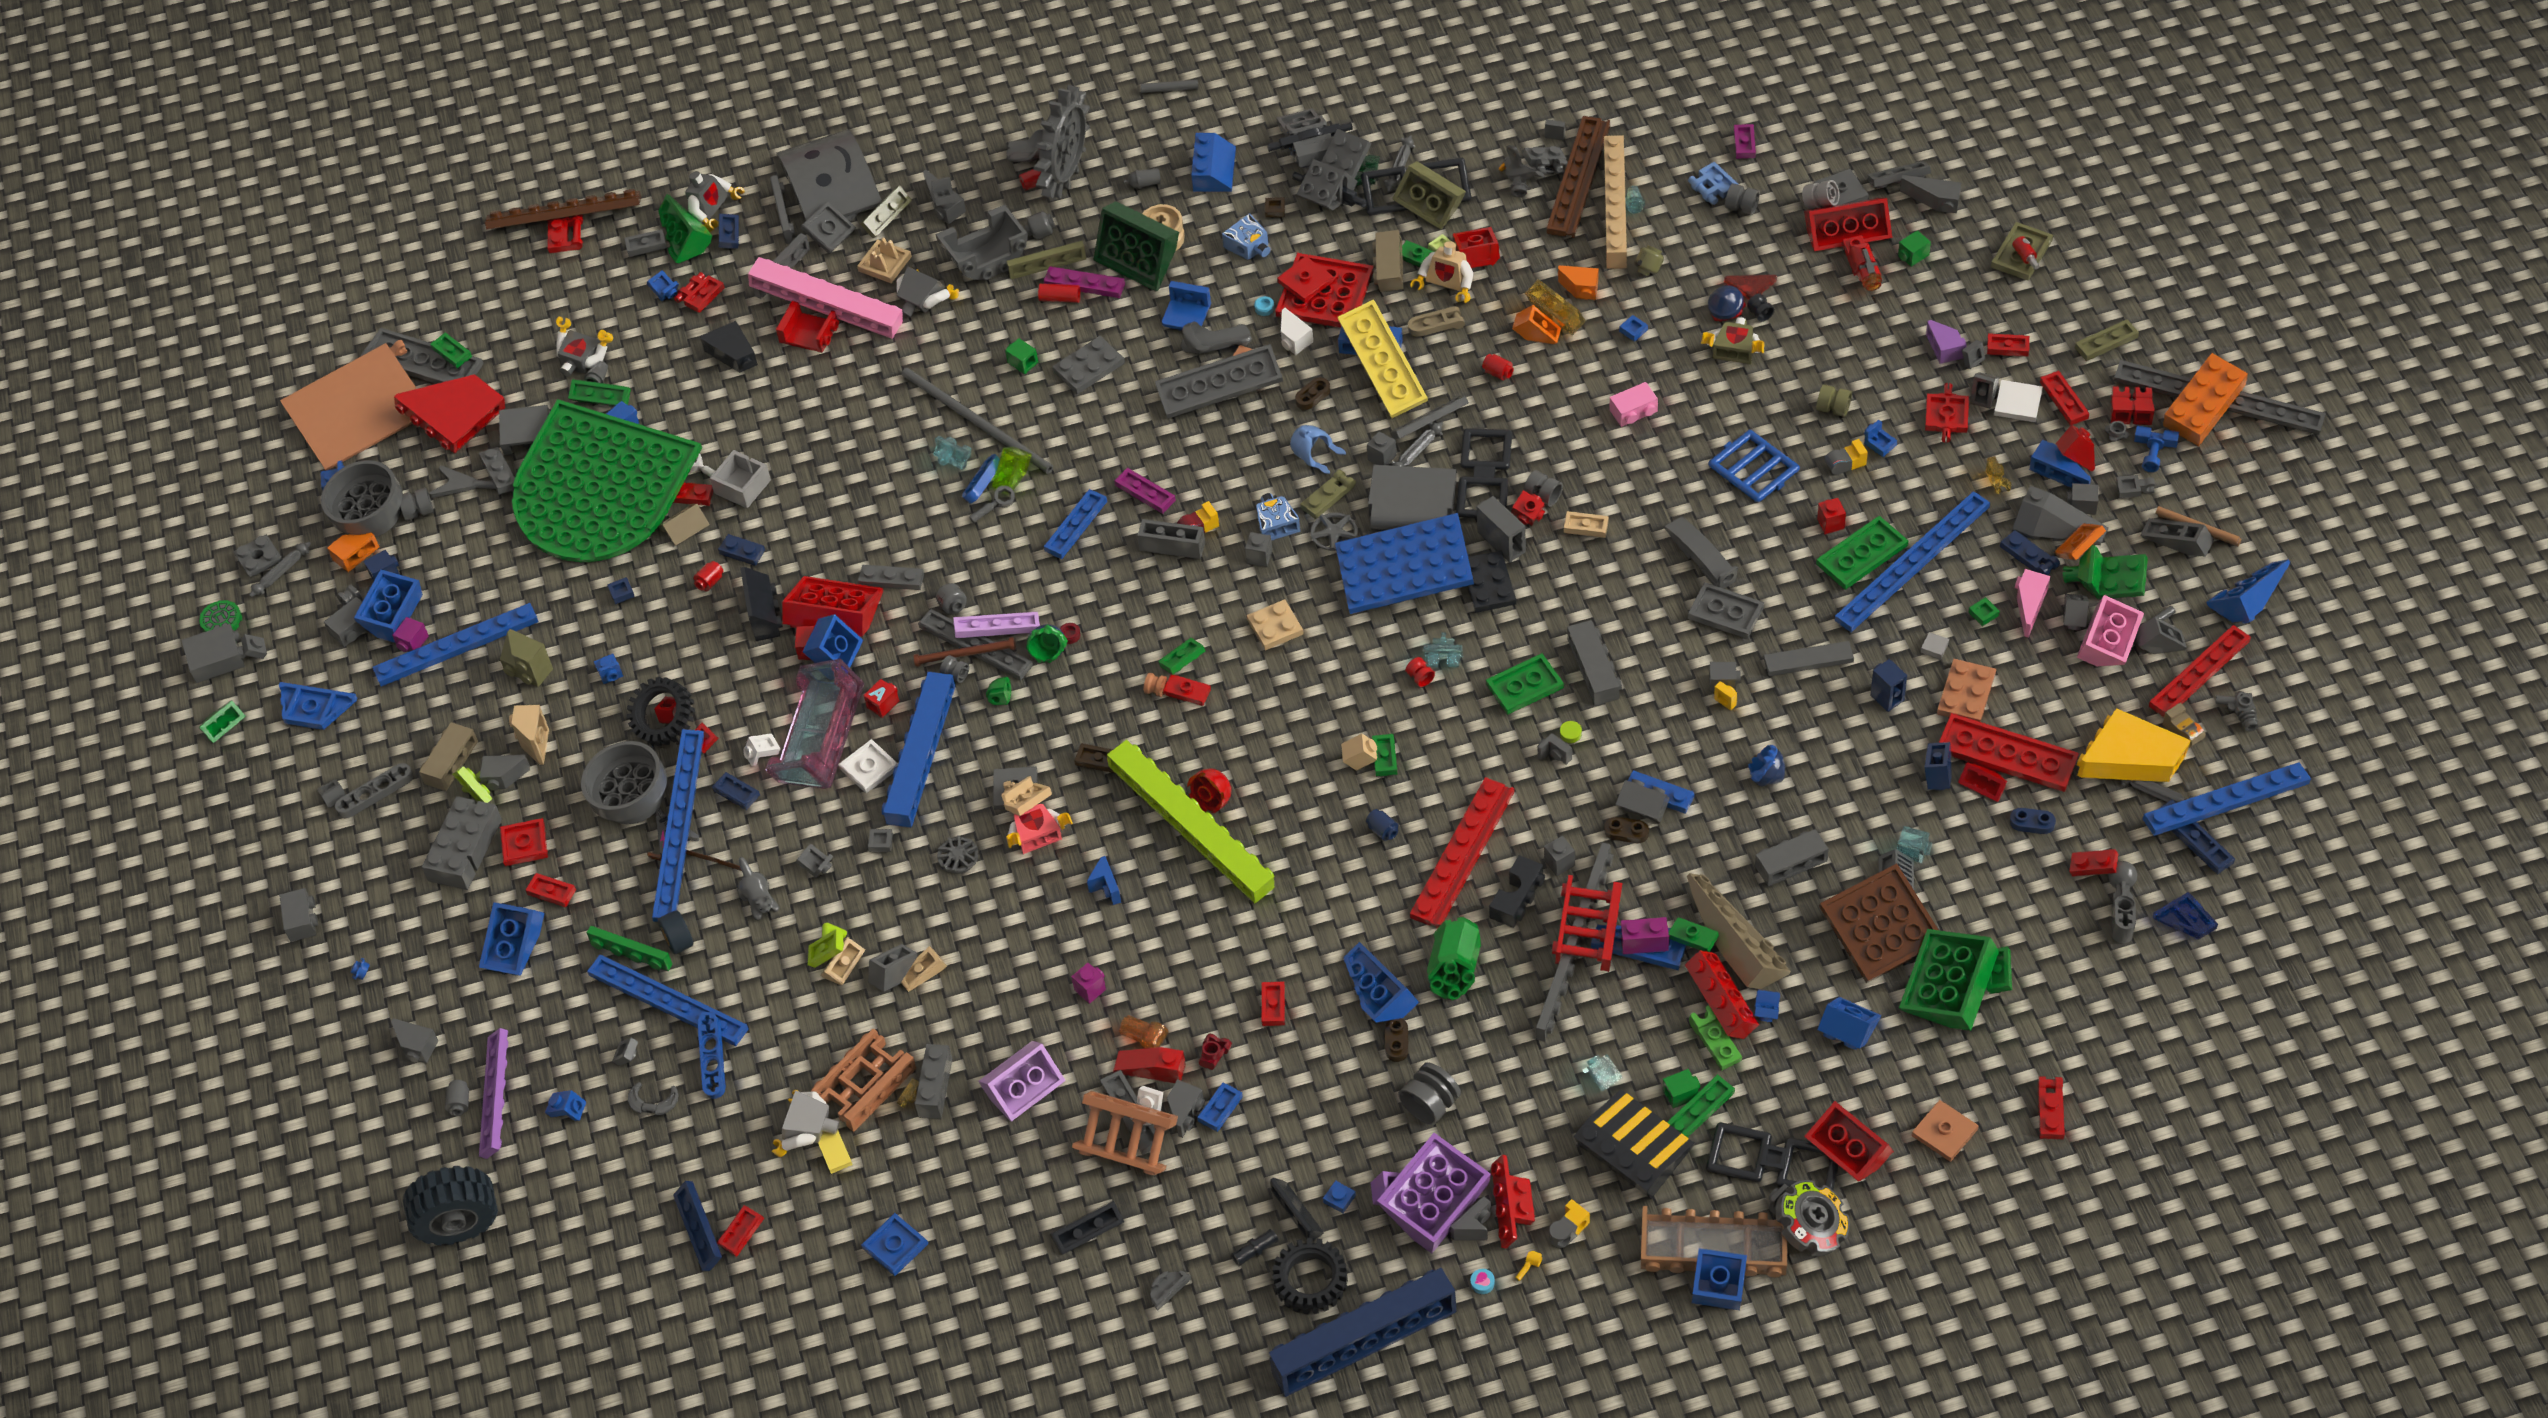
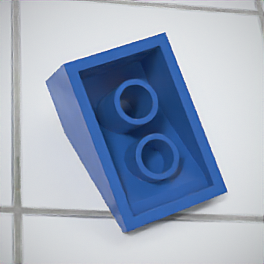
M493 902L479 968L521 976L540 935L545 913Z

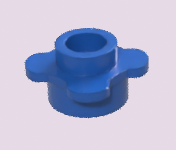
M361 958L360 961H355L350 973L353 974L352 978L354 980L356 978L363 980L370 964L366 963L364 958Z

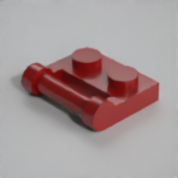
M581 214L548 220L547 248L549 253L580 250L583 247L581 239L583 216ZM573 226V239L569 241V227Z

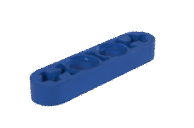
M705 1012L700 1015L697 1023L702 1088L710 1098L717 1099L724 1094L726 1088L721 1023L714 1013ZM708 1019L713 1021V1023H710V1031L712 1033H709V1029L705 1025L708 1023ZM710 1039H715V1047L707 1050L705 1048L706 1042ZM710 1061L718 1062V1066L714 1071L707 1070V1065ZM710 1077H714V1082L719 1086L715 1088L714 1092L709 1089L713 1087V1080Z

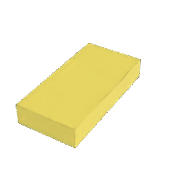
M823 1131L818 1145L830 1173L832 1174L852 1166L839 1131H837L836 1135Z

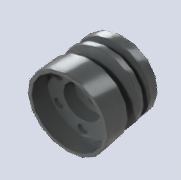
M1425 1062L1413 1075L1414 1080L1410 1079L1398 1092V1096L1403 1106L1415 1118L1428 1125H1435L1445 1114L1446 1108L1451 1107L1454 1101L1460 1097L1461 1090L1456 1081L1445 1070L1433 1063Z

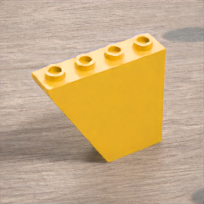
M2116 708L2112 716L2108 715L2103 724L2104 728L2098 729L2094 738L2095 741L2089 742L2086 754L2082 753L2077 762V766H2079L2077 776L2081 778L2169 782L2186 757L2191 740Z

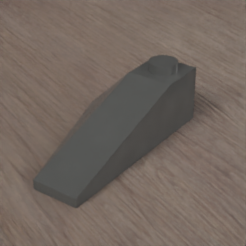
M2030 486L2022 501L2012 532L2016 530L2021 535L2031 539L2040 540V537L2053 538V541H2060V539H2068L2083 523L2102 525L2106 532L2092 544L2101 545L2109 528L2052 493Z

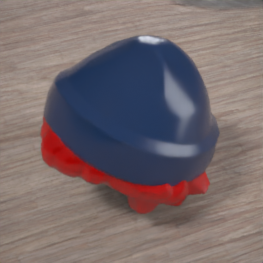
M1729 285L1716 289L1708 300V309L1715 321L1719 322L1737 318L1742 314L1743 308L1746 307L1742 293L1736 287Z

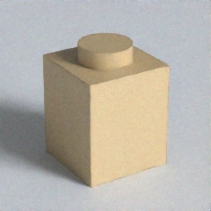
M1362 733L1341 744L1343 762L1356 771L1377 760L1376 743Z

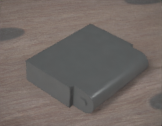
M1373 465L1368 502L1371 529L1390 530L1453 514L1457 485L1456 469Z

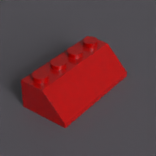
M1876 198L1804 211L1806 229L1814 251L1842 247L1843 239L1860 235L1863 236L1864 242L1893 238L1887 198Z

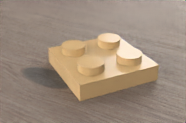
M1285 599L1247 615V621L1265 650L1303 635V628Z

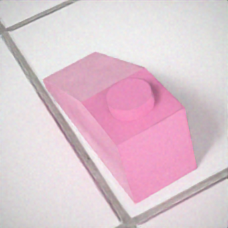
M2025 569L2022 577L2018 576L2015 589H2018L2017 602L2024 636L2029 638L2048 591L2050 576Z

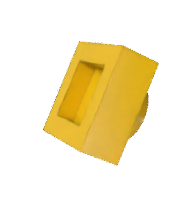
M1720 681L1715 686L1714 699L1729 710H1732L1737 705V692L1731 686L1725 685Z

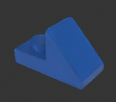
M1103 856L1087 880L1089 893L1103 889L1105 897H1110L1112 904L1115 905L1121 903L1120 892L1106 856Z

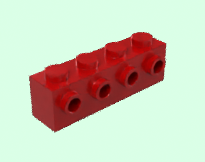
M1702 950L1697 952L1685 964L1687 970L1727 1036L1745 1039L1759 1026L1758 1021L1719 957L1713 952Z

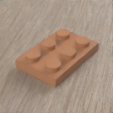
M1953 659L1937 709V715L1950 717L1951 713L1981 722L1996 675V669Z

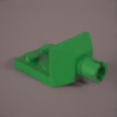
M2091 545L2080 558L2078 566L2063 567V571H2066L2063 572V580L2065 583L2081 582L2083 587L2097 599H2102L2104 595L2110 598L2144 596L2148 558L2146 554L2103 557L2096 545Z

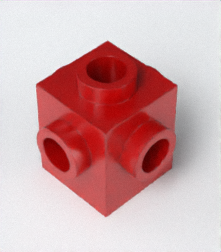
M1523 490L1513 505L1511 513L1523 524L1533 526L1535 521L1539 522L1545 513L1543 510L1545 503L1536 494L1530 495Z

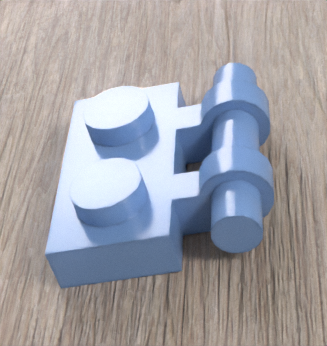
M1715 162L1700 169L1699 178L1696 179L1694 176H1691L1688 179L1691 188L1696 192H1700L1702 198L1712 205L1718 202V198L1715 197L1717 194L1725 198L1732 183L1738 184ZM1708 184L1711 188L1707 189L1704 185Z

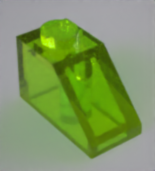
M1017 447L1003 448L992 487L1009 486L1014 490L1026 474L1032 454Z

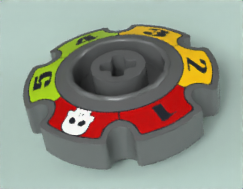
M1802 1180L1793 1183L1778 1198L1776 1204V1220L1784 1226V1230L1781 1233L1793 1247L1801 1252L1804 1249H1808L1812 1256H1825L1840 1247V1243L1847 1238L1849 1233V1216L1841 1209L1844 1203L1826 1185H1822L1819 1188L1812 1180Z

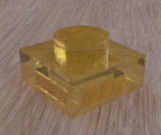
M912 1078L900 1095L897 1104L903 1108L908 1101L913 1103L916 1099V1089L919 1085L917 1080Z

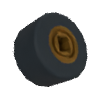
M678 910L658 918L660 930L673 954L693 946L694 943L690 931Z

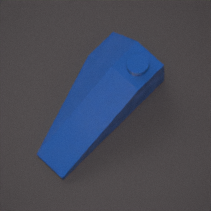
M2289 559L2271 562L2252 573V577L2235 583L2236 588L2230 591L2223 590L2206 602L2208 607L2232 623L2242 621L2245 624L2255 619L2254 616L2263 610L2290 564Z
M1360 942L1343 957L1349 975L1353 979L1355 991L1360 998L1361 1008L1376 1023L1404 1018L1419 1003L1412 993Z

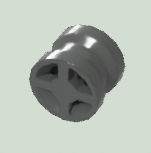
M351 584L346 587L344 592H339L336 595L343 606L355 597L363 601L360 593Z

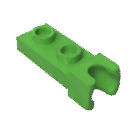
M1709 1005L1706 1006L1705 1019L1699 1018L1696 1013L1690 1015L1689 1023L1699 1035L1721 1071L1742 1061L1740 1052L1730 1037L1727 1036Z

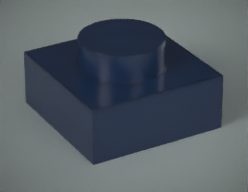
M627 577L607 584L615 604L635 597Z

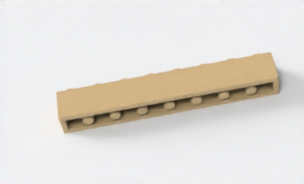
M1624 135L1604 136L1607 269L1627 268Z

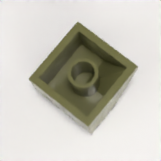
M512 629L508 630L500 657L503 671L510 677L515 676L528 685L532 684L539 687L553 670L544 644Z

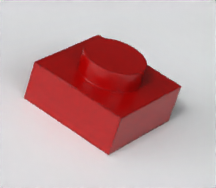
M701 723L695 729L704 731L702 753H705L719 738L704 723Z

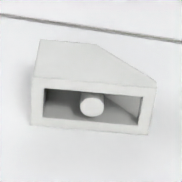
M1286 308L1282 309L1281 343L1286 350H1290L1297 355L1313 343L1312 328Z

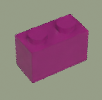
M1667 917L1621 920L1623 954L1668 951L1669 933Z

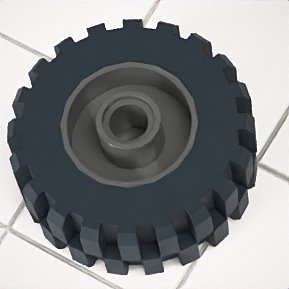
M453 1166V1168L443 1167L437 1171L427 1172V1175H421L415 1182H412L403 1196L408 1230L413 1237L426 1244L434 1243V1245H441L447 1243V1245H451L454 1242L466 1241V1239L471 1237L475 1238L479 1236V1233H484L488 1230L489 1226L494 1223L498 1213L490 1177L477 1168L474 1170L469 1166L464 1168L460 1166Z

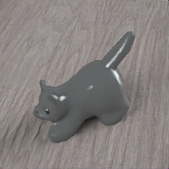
M740 857L739 865L743 877L739 880L737 886L739 898L743 901L748 900L752 916L755 920H760L762 914L770 910L777 912L779 905L768 892L769 882L766 877L760 872H752L747 861Z

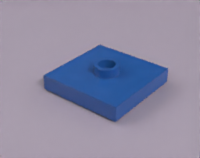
M894 1213L861 1246L864 1251L891 1274L896 1276L928 1245V1241Z

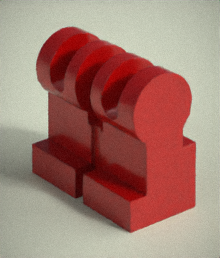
M2112 386L2111 423L2121 421L2124 424H2130L2131 415H2133V424L2152 425L2154 417L2152 387H2145V393L2140 391V387H2135L2132 396L2134 401L2129 400L2131 398L2129 387H2124V391L2120 392L2118 386Z

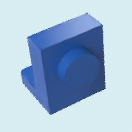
M663 270L647 281V285L661 301L666 298L671 299L678 292L679 283L677 281L673 282Z
M1878 420L1865 429L1864 444L1880 456L1884 457L1897 446V440L1882 430V421Z
M1757 990L1754 1015L1759 1017L1758 1020L1772 1022L1773 1019H1778L1780 993Z
M572 1090L552 1093L545 1113L550 1117L567 1115L574 1121H579L586 1101Z

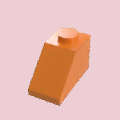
M1558 266V282L1578 299L1596 300L1599 268Z
M1534 305L1516 314L1512 328L1525 340L1556 344L1561 331L1560 326Z
M373 533L342 535L327 549L332 560L344 570L350 572L376 551L379 545Z

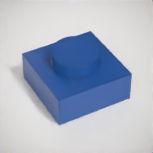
M1634 315L1619 326V332L1634 342L1648 331V325Z
M1335 1180L1324 1196L1323 1203L1344 1213L1355 1198L1356 1192Z

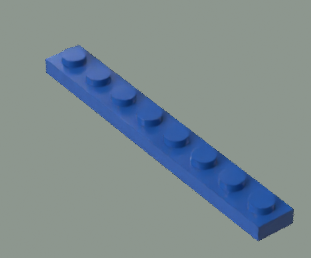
M528 603L373 666V670L380 686H384L504 637L509 629L518 631L539 621L531 603Z
M2300 762L2145 813L2142 819L2153 836L2308 785L2311 778Z
M599 955L587 971L590 977L698 1028L697 1023L700 1015L705 1012L714 1013L721 1023L722 1040L731 1045L737 1046L748 1031L747 1024L603 955ZM708 1019V1023L705 1025L708 1027L709 1033H712L710 1031V1023H713V1021Z

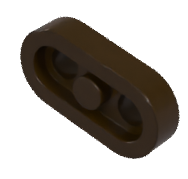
M1322 377L1315 378L1298 391L1295 396L1297 407L1302 410H1309L1322 401L1330 393L1329 381Z
M1612 817L1605 822V835L1611 840L1639 844L1648 839L1649 827L1641 820Z
M1402 1018L1389 1020L1385 1025V1053L1387 1058L1394 1062L1403 1061L1408 1056V1024ZM1400 1026V1028L1394 1029L1393 1027ZM1400 1046V1048L1394 1049L1393 1047Z

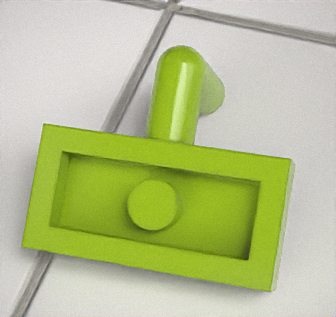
M463 766L452 774L463 786L462 791L465 793L469 792L477 802L488 803L493 799L489 795V789L485 785L479 784L481 782L480 771L475 775L472 770Z
M824 923L822 925V938L809 945L808 965L816 968L841 953L844 947L843 939L846 937L847 931L830 923Z

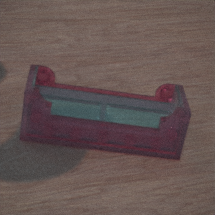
M840 658L804 665L799 668L796 683L802 690V694L780 759L778 757H771L765 769L778 783L822 789L831 788L864 687V682Z

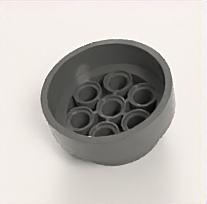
M358 461L343 467L329 479L321 495V505L333 526L339 531L351 535L373 533L377 537L390 530L398 521L401 514L400 506L403 499V491L399 481L388 466L378 461Z
M637 741L619 742L604 748L589 761L581 778L582 793L593 811L604 819L620 824H635L652 816L663 802L667 784L665 767L656 752L650 746Z

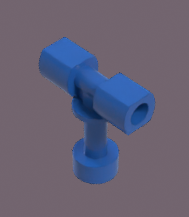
M2137 426L2134 442L2146 443L2150 448L2149 455L2143 459L2142 468L2147 472H2156L2160 466V459L2157 457L2158 450H2161L2164 446L2177 448L2179 432L2164 430L2163 434L2151 432L2152 428Z

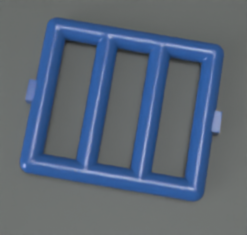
M1752 430L1746 431L1732 443L1729 441L1724 445V450L1708 462L1710 468L1755 502L1762 501L1775 489L1779 491L1784 487V482L1800 469L1797 463ZM1748 440H1752L1758 445L1728 470L1719 464ZM1764 451L1773 456L1744 481L1735 476L1736 473ZM1781 462L1788 467L1786 471L1757 493L1750 487L1778 463Z

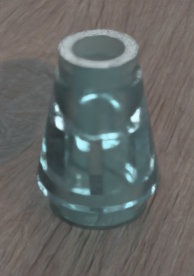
M1630 186L1627 189L1626 209L1634 214L1640 213L1645 206V201L1637 186Z

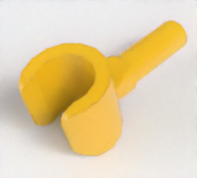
M1530 1251L1527 1254L1524 1266L1515 1278L1520 1281L1531 1265L1539 1267L1542 1261V1254Z

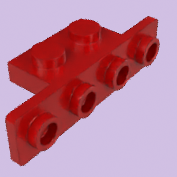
M1501 1155L1492 1163L1490 1171L1493 1176V1195L1495 1196L1496 1217L1498 1218L1499 1225L1498 1236L1501 1248H1508L1517 1239L1515 1223L1531 1225L1535 1222L1530 1179L1509 1175L1507 1155Z

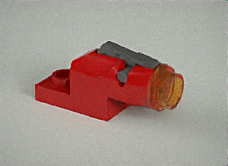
M1862 235L1843 239L1842 245L1853 275H1858L1859 280L1867 291L1879 289L1882 285V277L1869 243L1864 242Z

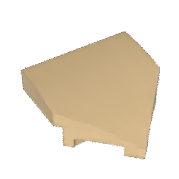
M1031 776L1016 784L1015 782L1011 783V781L1004 782L1005 790L1001 796L1005 809L1021 816L1052 795V792L1048 786L1033 783Z

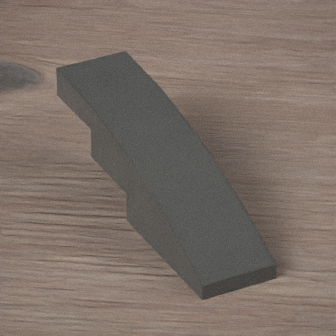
M1682 516L1664 527L1688 559L1692 558L1701 571L1704 568L1715 583L1718 582L1720 574L1732 568L1715 546Z

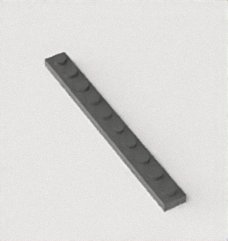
M2120 360L2114 376L2115 382L2142 389L2152 387L2153 392L2176 398L2192 379ZM2242 391L2227 409L2230 412L2320 435L2326 413Z
M1602 842L1586 889L1601 891L1599 890L1600 885H1605L1607 879V872L1605 871L1607 867H1611L1614 854H1611L1610 844ZM1583 897L1579 907L1593 909L1594 903L1598 904L1599 900ZM1576 916L1573 926L1588 928L1586 927L1587 922H1591L1593 918ZM1569 935L1566 945L1581 947L1580 942L1585 940L1586 937ZM1562 954L1536 1027L1537 1040L1545 1042L1547 1035L1552 1034L1555 1021H1553L1554 1015H1559L1562 1005L1560 999L1561 996H1565L1567 993L1568 983L1566 982L1568 977L1573 976L1575 969L1573 962L1579 956Z

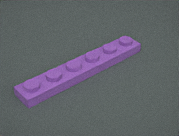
M502 1028L491 1034L487 1041L479 1157L485 1159L498 1152L502 1143L500 1133L503 1125V1091L506 1085V1080L504 1079L507 1066L506 1050L509 1044L507 1040L508 1030Z

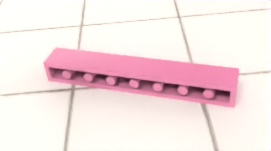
M758 257L748 273L750 287L788 301L799 302L804 307L829 315L831 310H834L837 319L893 339L903 322L902 309L897 306L883 303L878 299H872L859 292L850 291L842 286L831 284L823 279L812 277L807 273H801L768 259Z

